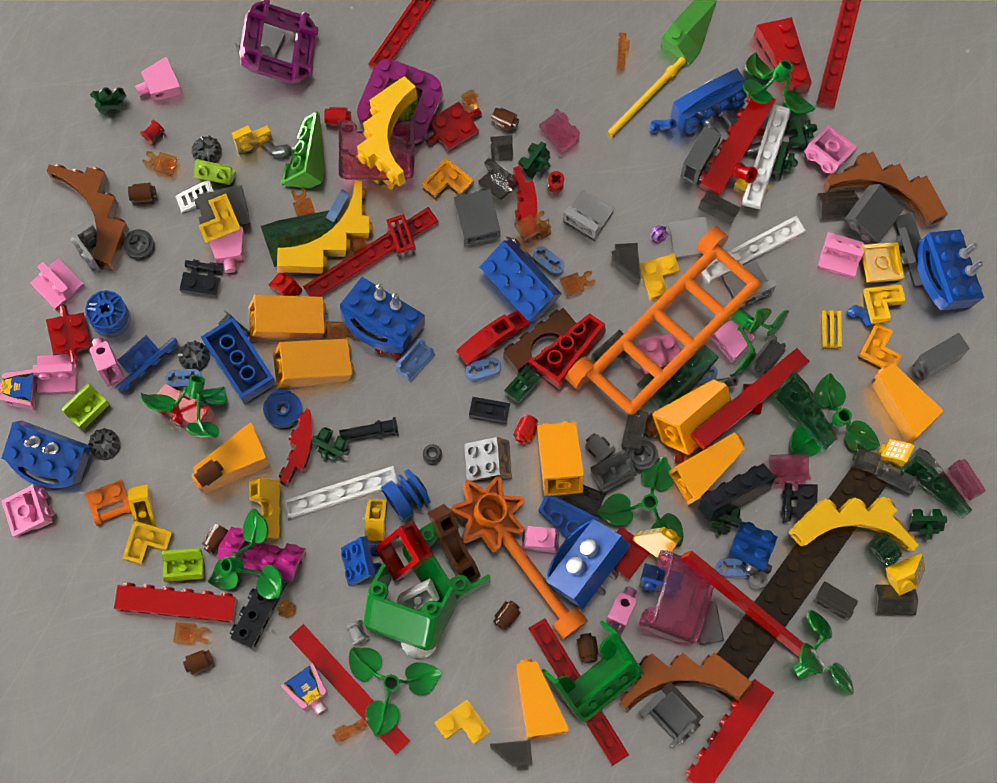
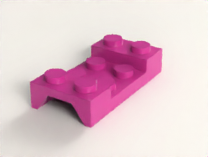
M235 527L229 529L219 545L217 560L221 561L224 557H232L233 553L240 551L251 543L244 540L243 529ZM255 542L253 547L238 557L243 560L244 568L262 572L265 565H272L279 570L282 579L292 582L298 564L303 562L306 548L287 543L283 549L276 545L258 544Z

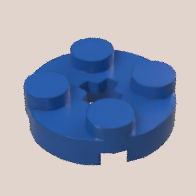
M279 389L272 392L267 400H265L263 412L265 418L273 427L288 428L297 423L298 417L302 413V404L299 397L291 391ZM281 404H284L285 407H288V410H286L285 413L277 411V409L281 407Z

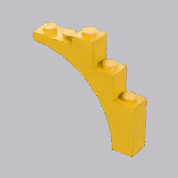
M405 76L369 100L370 112L373 116L363 123L366 140L357 146V157L363 165L366 164L370 169L376 166L379 171L386 173L391 182H395L398 186H402L406 181L403 170L395 162L390 152V139L393 128L401 114L418 99L416 86Z
M355 180L353 196L349 207L342 219L330 231L307 244L278 248L277 273L323 274V267H327V256L346 257V250H350V240L369 239V234H373V222H369V216L365 215L366 206L362 205V199L366 197V187H362V181Z
M885 496L878 498L867 509L864 502L856 497L849 499L838 510H836L837 507L831 500H820L788 531L800 546L809 544L816 537L831 529L851 526L879 532L895 541L906 552L914 551L919 546L914 535L902 527L903 524L898 518L893 517L898 510L894 507V502Z

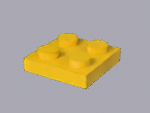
M898 242L864 244L861 246V249L864 250L862 259L867 283L900 281L904 279Z

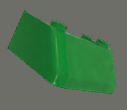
M430 522L419 530L428 547L435 544L438 539ZM404 545L403 555L407 562L410 563L413 559ZM434 555L414 571L420 582L429 578L432 579L440 598L437 602L442 603L449 587L454 588L457 602L459 603L491 582L489 574L473 584L463 575H457L449 579Z
M382 563L368 589L364 613L365 627L369 631L425 651L434 649L458 604L454 588L449 587L442 603L428 601L422 606L420 611L386 600L389 593L387 587L391 582V578L386 564Z
M603 620L600 624L608 635L600 645V653L603 658L576 681L573 682L568 676H561L555 679L545 669L541 670L554 691L581 721L591 719L637 681L641 675L639 664L619 633Z

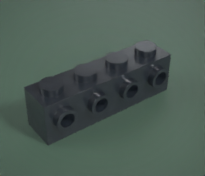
M764 463L759 466L755 465L746 473L736 475L731 481L721 483L716 489L706 491L701 496L698 509L710 523L771 490L776 477Z
M282 579L283 589L279 598L266 599L259 594L257 587L255 589L252 588L248 595L250 600L247 606H243L239 613L241 618L238 624H234L231 628L230 639L250 650H255L289 581Z

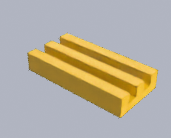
M822 310V348L841 349V311ZM826 316H830V344H827ZM834 316H836L837 344H834Z

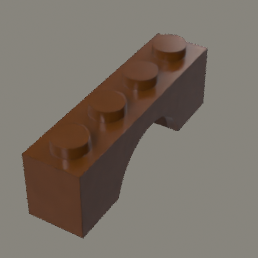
M564 307L561 310H554L549 315V319L538 322L534 326V330L530 333L528 331L520 336L518 342L515 344L511 343L504 349L503 358L517 375L526 365L529 366L528 361L532 358L531 350L537 341L546 337L557 339L576 324Z
M445 504L429 511L427 515L455 576L463 575L470 582L481 577L474 559L469 554L460 537L459 525L453 512Z

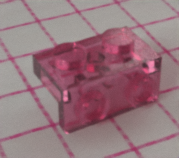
M558 108L554 110V114L539 124V128L561 155L579 143L580 132L575 125L572 126L567 115L564 112H560Z
M808 453L769 455V470L776 477L774 480L775 484H786L787 481L806 483V480H811Z
M966 459L958 460L948 468L952 478L957 481L962 493L969 501L986 491Z

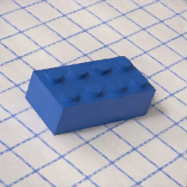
M504 240L480 266V269L529 322L538 320L562 295L513 240Z
M234 317L201 336L203 343L243 404L276 385L271 372Z

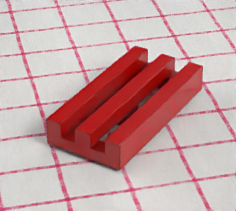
M402 214L387 219L386 222L398 255H401L403 252L407 253L409 250H416L405 215ZM399 220H402L408 240L410 242L409 246H407L406 241L404 239L400 224L398 222ZM392 222H395L403 248L399 246Z

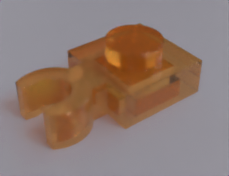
M619 33L617 68H625L626 51H629L630 40H626V33Z
M146 151V155L152 158L149 161H142L145 166L151 167L154 165V171L170 176L173 175L178 157L163 152L155 156L153 152Z
M301 187V195H296L295 191L292 190V197L297 201L293 203V207L299 222L316 217L311 198H306L304 187Z
M544 211L538 212L535 218H532L530 214L514 223V227L523 241L539 233V226L545 227L549 224V219L545 221L540 220V217L544 216Z
M586 271L581 277H579L577 272L560 278V283L566 297L584 292V286H593L595 279L592 281L586 279V277L592 275V272Z
M326 321V340L346 339V337H349L351 340L358 339L349 331L344 322Z
M176 622L173 642L194 645L195 639H198L202 643H208L209 640L203 639L201 635L203 632H210V629L202 627L196 630V624Z
M362 718L351 726L346 727V725L338 727L334 730L336 733L332 736L338 744L367 726Z

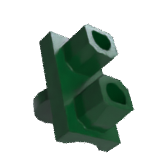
M102 88L101 91H92L90 94L95 99V107L100 113H107L110 109H123L126 106L123 102L126 94L122 88H116L114 91H111L109 88Z
M797 113L794 114V118L789 119L786 127L788 132L796 130L798 132V135L789 137V142L792 148L802 147L803 150H806L808 147L806 134H808L809 139L814 138L813 133L818 128L816 124H811L810 120H805L806 126H804L802 117Z
M542 141L539 145L531 143L528 148V153L531 155L530 158L521 157L518 165L525 171L527 177L532 179L537 171L541 172L542 169L549 170L551 164L548 161L551 157L549 156L550 151L546 148V143Z
M782 141L777 155L778 159L772 171L775 179L781 180L784 166H786L785 171L790 172L791 167H797L798 160L794 158V153H789L787 157L789 151L787 148L788 142Z
M526 365L506 387L504 392L519 404L539 382L541 376Z
M323 427L318 435L313 436L311 442L320 446L317 452L322 454L321 460L324 462L329 458L335 460L336 456L342 457L344 454L348 455L349 449H347L349 439L339 435L335 442L330 440L334 431L327 427Z
M736 508L729 512L728 515L725 514L712 522L711 528L718 529L717 535L721 536L722 531L730 532L731 527L739 528L742 520L740 519V508Z
M913 509L908 530L925 534L926 539L931 540L933 534H939V531H944L947 516L942 515L941 509L930 510L929 516H923V510Z

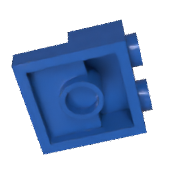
M741 521L728 555L765 571L778 536L773 535V532L770 530H762L755 527L752 522Z

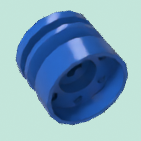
M109 290L99 291L93 294L87 301L85 307L86 317L99 335L107 338L118 337L129 328L131 322L130 311L121 296L116 292Z
M410 469L404 471L408 480H405L401 474L398 475L399 486L392 480L381 486L383 494L402 521H405L414 514L411 505L414 504L420 510L423 508L419 501L420 499L425 505L431 503L425 486Z

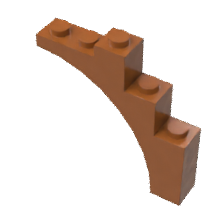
M864 152L858 155L853 166L847 167L840 174L833 173L829 175L824 184L827 192L844 187H868L869 185L881 184L889 194L898 197L908 204L920 216L926 227L943 221L948 214L927 175L922 178L918 176L909 181L901 164L895 166L891 164L882 169L874 152L868 154Z
M49 164L47 173L50 178L63 182L76 190L91 207L97 229L96 248L93 256L97 265L115 269L124 238L129 228L123 219L114 217L118 206L114 195L108 192L103 193L108 180L105 172L97 167H93V169L87 167L84 173L78 169L68 170L59 164L55 166Z
M715 652L711 656H706L702 662V667L684 653L680 656H675L670 663L672 666L668 667L651 653L649 656L646 655L639 663L643 676H640L632 684L633 688L629 692L626 691L621 696L619 705L628 713L639 701L651 693L661 690L669 682L674 686L698 684L713 687L741 702L752 689L753 684Z

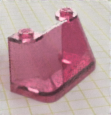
M338 121L339 176L345 180H389L384 171H379L376 166L370 169L366 164L363 165L359 161L357 146L366 140L364 131H357V125L352 121ZM403 121L397 123L394 132H392L390 152L395 162L403 170L405 180L411 179L414 175L415 146L414 122Z
M660 550L657 564L660 569L666 571L656 608L650 607L643 611L639 626L669 641L695 643L701 635L714 587L680 560L681 555L667 550Z

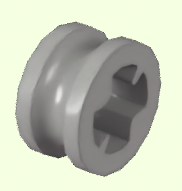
M762 571L756 572L754 576L749 578V584L755 590L763 589L768 581L766 574ZM761 576L763 584L759 583L756 585L753 577Z

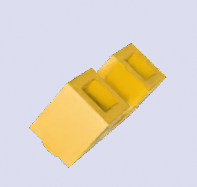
M258 478L249 481V501H255L260 504L262 516L268 524V536L265 541H272L279 538L281 531L279 526V515L281 512L280 481Z

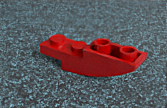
M521 166L513 168V175H511L513 186L517 185L518 188L516 195L519 203H517L515 216L517 221H521L522 227H520L522 237L526 238L528 243H531L537 222L536 189L533 180L526 182Z
M519 310L508 316L504 314L478 331L461 345L456 352L468 366L497 349L500 343L528 328L530 322Z
M307 408L304 413L299 415L297 420L299 424L296 430L293 429L289 436L290 445L295 450L290 451L287 458L289 462L286 468L283 467L279 473L280 482L286 487H289L296 471L305 472L313 446L311 440L314 436L312 414Z

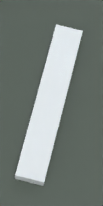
M773 104L754 164L758 172L757 178L753 183H748L742 201L744 206L761 209L790 118L791 110L788 107Z
M796 215L727 253L741 265H745L801 236L806 230ZM716 258L702 274L708 284L731 272V270Z
M394 466L292 497L282 502L287 519L291 520L382 491L381 486L390 480L398 486L399 481Z

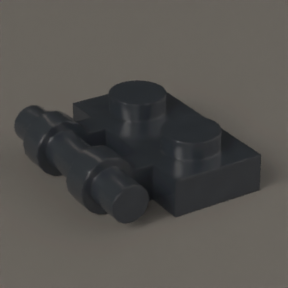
M195 259L193 261L186 260L185 267L191 268V273L183 272L180 292L218 298L221 278L214 276L215 272H223V266L216 265L214 262L202 263L200 260ZM198 271H208V275H200Z
M785 483L784 490L782 491V497L784 498V506H782L781 512L783 514V521L789 522L791 521V515H797L798 522L818 503V484H798V491H793L792 484ZM792 499L798 500L797 507H792Z

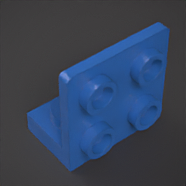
M645 563L639 587H642V590L645 592L662 593L661 596L672 599L673 596L677 597L680 592L683 573Z

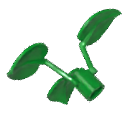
M757 52L747 59L745 69L752 77L770 80L764 87L756 80L748 79L744 82V91L752 100L760 104L769 103L772 95L767 91L769 86L775 80L777 82L786 80L783 96L786 97L784 103L791 111L797 114H806L816 109L796 92L787 90L789 80L792 78L790 73L794 69L789 61L781 60L776 68L771 71L760 59Z
M742 308L734 313L731 320L739 326L737 330L743 335L750 347V352L736 372L729 376H736L744 372L757 355L744 329L749 330V334H753L762 326L769 330L767 335L772 336L783 325L789 310L779 314L771 325L764 324L772 313V310L769 308L756 309L755 318Z
M829 373L816 386L814 396L820 407L825 408L829 406L830 410L837 411L832 416V422L816 434L810 426L802 425L797 427L791 436L790 449L799 456H813L823 446L818 436L833 425L842 427L845 424L846 430L849 432L845 436V441L851 450L859 453L878 448L880 443L875 432L868 424L857 420L851 423V411L840 407L846 400V392L843 386Z
M193 375L190 376L188 386H184L182 393L176 401L168 395H147L141 393V399L148 408L158 412L173 411V406H178L187 392L190 398L197 399V423H189L187 431L191 435L202 438H216L219 435V429L215 424L201 422L200 402L204 401L205 404L212 406L225 404L224 386L204 389L205 379L201 376Z
M665 456L657 458L656 464L651 466L650 469H643L641 474L642 484L646 487H651L650 494L643 497L641 503L631 506V501L626 495L617 493L609 496L598 510V514L603 520L615 526L629 524L633 520L631 510L642 507L645 511H653L658 522H655L651 529L661 527L672 529L681 538L675 547H680L683 543L684 534L680 520L671 513H666L660 518L656 509L658 499L654 495V489L665 491L673 483V479L669 474L671 467Z
M251 509L245 519L242 531L244 540L251 543L240 551L233 553L232 557H224L221 561L218 560L208 582L217 588L231 590L239 583L237 572L258 574L256 587L259 594L266 599L279 598L283 589V580L279 570L272 565H265L262 572L244 569V562L238 557L253 547L255 542L258 544L263 543L268 536L266 520L256 509Z
M810 609L808 620L811 627L820 634V639L814 647L808 643L803 644L800 652V662L794 666L796 675L800 679H805L812 673L814 675L817 673L822 674L829 670L832 672L835 681L853 694L852 678L846 668L837 662L833 663V667H825L823 661L817 655L816 649L824 641L825 637L827 639L832 638V630L822 615Z
M352 647L349 652V665L352 674L360 681H369L373 675L382 679L383 688L387 692L384 703L379 700L374 701L368 705L365 712L366 722L377 737L391 731L398 722L399 709L395 704H388L390 693L395 692L400 683H409L410 691L422 696L433 690L442 674L438 668L431 664L416 662L406 668L405 676L407 680L398 679L393 674L385 676L376 672L382 666V657L376 650Z

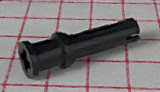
M396 417L386 421L377 420L374 424L339 430V434L349 440L375 435L383 437L384 434L390 433L399 434Z

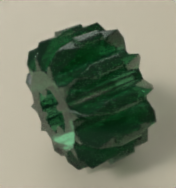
M883 532L876 535L869 542V547L874 555L886 566L895 564L902 556V552L897 544Z

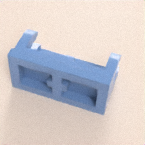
M421 337L395 364L396 371L409 382L436 355L434 349L431 346L428 347L425 344V340Z

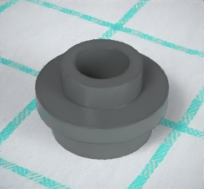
M430 444L424 448L423 458L428 463H437L442 458V450L439 446ZM433 451L436 453V456L430 457L429 453Z

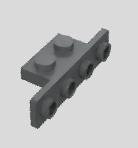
M910 212L900 215L896 219L900 234L896 237L899 247H904L905 252L902 253L904 264H909L914 284L917 287L923 285L916 263V248L921 237L914 214Z

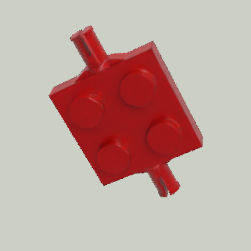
M458 101L433 117L430 126L434 131V135L425 139L426 143L430 146L439 141L445 146L447 151L452 150L479 133V129L473 119L482 115L481 110L477 108L469 113Z
M60 305L59 311L61 316L46 319L53 356L66 354L70 356L71 364L74 365L73 358H75V363L78 364L77 353L91 348L84 312L68 314L67 306L63 305V311L62 305Z

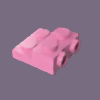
M828 125L809 143L804 153L807 154V158L810 161H816L821 165V169L824 172L833 174L843 166L844 162L858 147Z
M672 334L661 337L656 335L639 340L637 346L662 369L681 352L677 339ZM685 364L677 372L685 370ZM642 367L644 375L647 374L649 380L653 379L654 377Z
M32 485L2 500L13 537H18L32 529L38 530L53 522L52 516L54 512L46 502L48 493L41 486Z

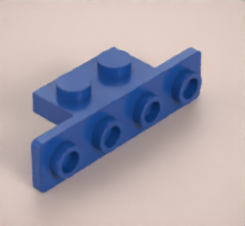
M145 335L117 359L129 375L116 385L115 388L118 391L122 389L124 391L133 384L132 380L136 377H142L147 372V367L151 364L153 366L162 359L160 356L165 352H171L176 347L175 343L178 340L172 337L158 349L151 339Z

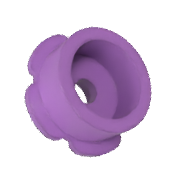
M657 225L651 230V239L657 243L662 242L668 235L665 226Z

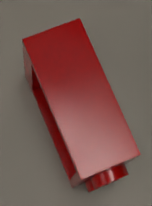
M414 521L400 526L375 547L383 563L386 564L393 581L407 577L433 556ZM399 537L413 559L405 567L392 545Z

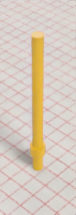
M681 57L673 66L670 65L665 70L666 73L608 131V134L613 137L670 78H674L678 74V70L687 62L686 59Z

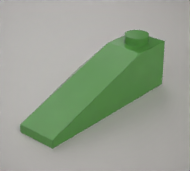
M693 0L662 36L661 47L679 59L684 57L687 61L686 63L691 65L701 52L717 1Z
M317 111L303 120L297 135L299 139L298 144L295 148H292L290 153L293 155L290 164L286 163L281 181L283 186L310 189L322 183L324 179L325 163L320 113Z

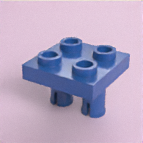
M367 536L359 537L341 547V557L344 562L348 586L356 585L376 575L380 569L378 567L382 565L380 562L373 563L372 556L378 555L377 550H374V548L378 545H369Z

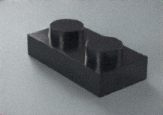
M472 396L469 417L507 423L510 403Z

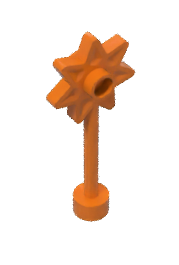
M496 476L486 489L471 480H466L462 486L466 501L454 504L450 508L455 518L466 523L461 538L463 543H468L482 537L489 549L495 553L501 547L502 542L558 616L559 620L552 626L563 640L584 626L588 619L578 606L571 611L566 608L513 537L520 536L524 532V527L513 514L522 506L525 499L522 496H504L502 479L499 476Z

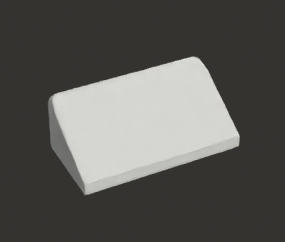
M429 578L400 593L397 602L400 605L419 611L426 602L438 601L440 598L432 579Z

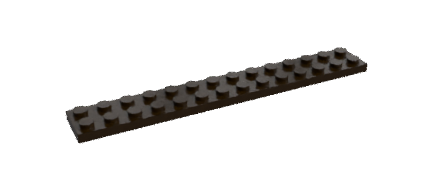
M856 461L828 500H831L836 505V510H838L849 499L856 497L864 502L867 509L878 499L888 483L878 479L877 475ZM857 527L831 529L804 546L796 543L754 602L786 627ZM745 614L717 655L749 679L777 639L750 616ZM710 687L730 703L735 699L723 691Z

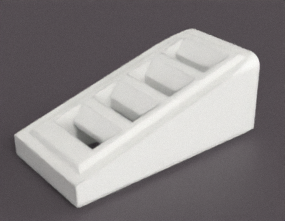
M204 181L175 196L182 213L196 208L195 201L191 202L189 196L193 195L195 199L197 198V193L213 190L210 181ZM184 198H186L188 202V205L186 206L184 205V202L182 200Z

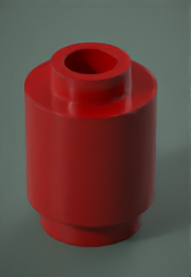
M329 107V109L324 111V122L330 126H347L348 122H351V111H348L347 107Z
M525 414L520 419L513 433L515 440L521 444L530 443L537 430L538 420L531 415Z

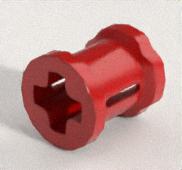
M152 120L150 126L145 131H141L140 134L147 142L153 144L154 139L165 130L157 121Z
M737 163L733 168L732 175L735 179H744L747 183H753L757 178L758 172L753 166L746 167L743 163Z
M553 171L548 176V189L552 193H559L564 188L565 178L561 172Z

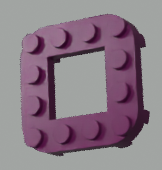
M262 0L253 4L246 12L240 45V63L242 67L247 68L251 72L289 84H300L313 71L311 64L318 27L315 26L309 17L310 14L306 12L299 14L272 5L270 0ZM264 23L296 33L292 63L262 54L260 48Z
M383 59L374 67L357 107L358 119L362 125L373 115L370 112L369 100L385 90L389 81L393 80L396 82L405 76L416 86L417 90L423 93L410 124L397 120L391 138L403 142L407 146L417 144L426 139L438 105L443 99L441 82L434 75L396 60Z

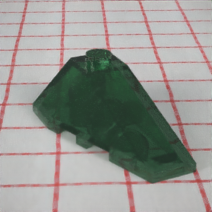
M328 210L262 225L261 229L274 267H277L278 248L295 247L322 237L338 223L337 217L334 222L327 219Z
M703 345L649 399L650 403L659 410L691 392L719 359V356L706 345ZM648 373L637 383L638 388L642 391L654 377Z
M796 371L792 372L772 395L825 451L837 440V437L808 384Z
M918 448L908 459L901 471L917 476V479L920 480L919 485L963 519L972 509L936 459L928 451Z

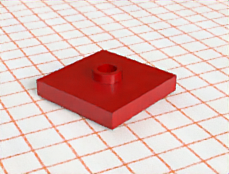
M621 526L616 533L620 534L630 547L614 570L629 581L650 552L632 540L634 535Z

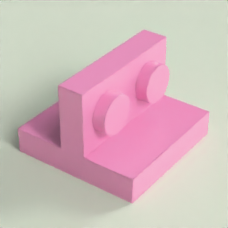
M828 232L818 269L854 279L858 264L863 256L864 250L861 249V246L864 245V242Z
M59 258L49 267L44 262L37 266L41 273L30 282L56 311L60 305L63 306L85 286Z
M69 355L38 356L37 365H33V373L37 377V393L39 395L77 393V364L75 363V358H73V365Z

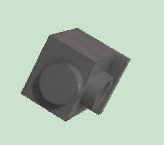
M593 433L586 439L585 449L598 463L615 453L616 448L614 446L610 448V443L603 436L600 437L598 434Z

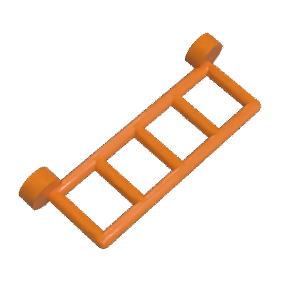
M714 226L703 236L697 246V249L703 256L595 363L586 356L581 358L572 366L565 379L577 390L581 389L591 380L629 415H634L761 287V281L723 249L729 236L719 227ZM716 258L747 284L725 307L694 281ZM685 289L716 315L695 338L663 312ZM654 320L686 346L664 369L660 368L632 343ZM623 351L654 377L632 401L601 374Z

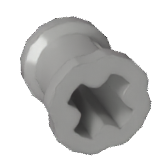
M362 620L355 621L346 626L354 640L352 642L354 646L370 639L362 627Z

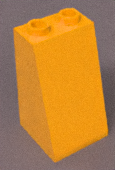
M254 295L248 307L249 341L251 343L321 339L327 331V322L324 321L326 304L323 303V297Z
M348 339L279 342L273 353L277 390L348 381L352 374H354V365L350 362L352 348L351 345H348Z
M893 362L888 367L884 365L875 375V382L872 387L904 441L912 444L944 410Z
M711 380L655 411L652 416L661 442L690 455L699 447L690 437L691 433L732 401L728 386L725 383Z
M564 421L558 424L544 423L537 425L544 496L583 493L584 473L576 422Z
M252 423L247 424L193 467L194 472L197 473L196 470L212 459L213 462L217 460L224 468L221 471L223 475L209 486L202 487L193 476L194 474H192V477L199 490L203 489L206 494L270 467Z
M734 432L669 471L688 505L698 500L745 450V444L740 435Z
M532 659L520 660V664L516 666L527 741L567 735L568 726L537 661L532 662Z

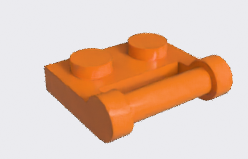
M122 479L85 493L96 526L120 514L131 513L128 494ZM121 501L124 502V505L102 514L98 512Z

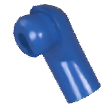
M674 119L653 120L650 123L649 130L652 133H657L658 130L673 129L676 127V121Z
M852 305V308L848 309L850 317H861L866 327L873 325L866 308Z

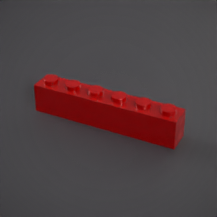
M749 96L745 100L748 103L746 108L743 109L741 107L736 116L738 118L736 125L731 124L727 131L729 134L727 140L722 139L717 148L720 152L717 156L713 155L709 161L710 169L708 172L704 170L699 178L701 181L700 188L717 198L720 196L733 174L734 166L742 159L776 99L772 97L769 103L760 104Z
M124 582L123 585H117L114 609L118 612L235 624L238 600L231 593L213 595L214 592L205 590L202 593H194V590L183 588L182 591H174L175 588L166 586L163 589H155V586L144 584L143 587H135L136 584Z
M753 679L751 681L753 684L752 689L741 702L736 699L730 706L733 710L729 716L725 713L719 722L722 726L718 732L714 730L708 738V741H710L708 747H702L696 756L699 758L696 765L691 764L685 774L688 775L686 781L689 783H715L775 692L756 679Z

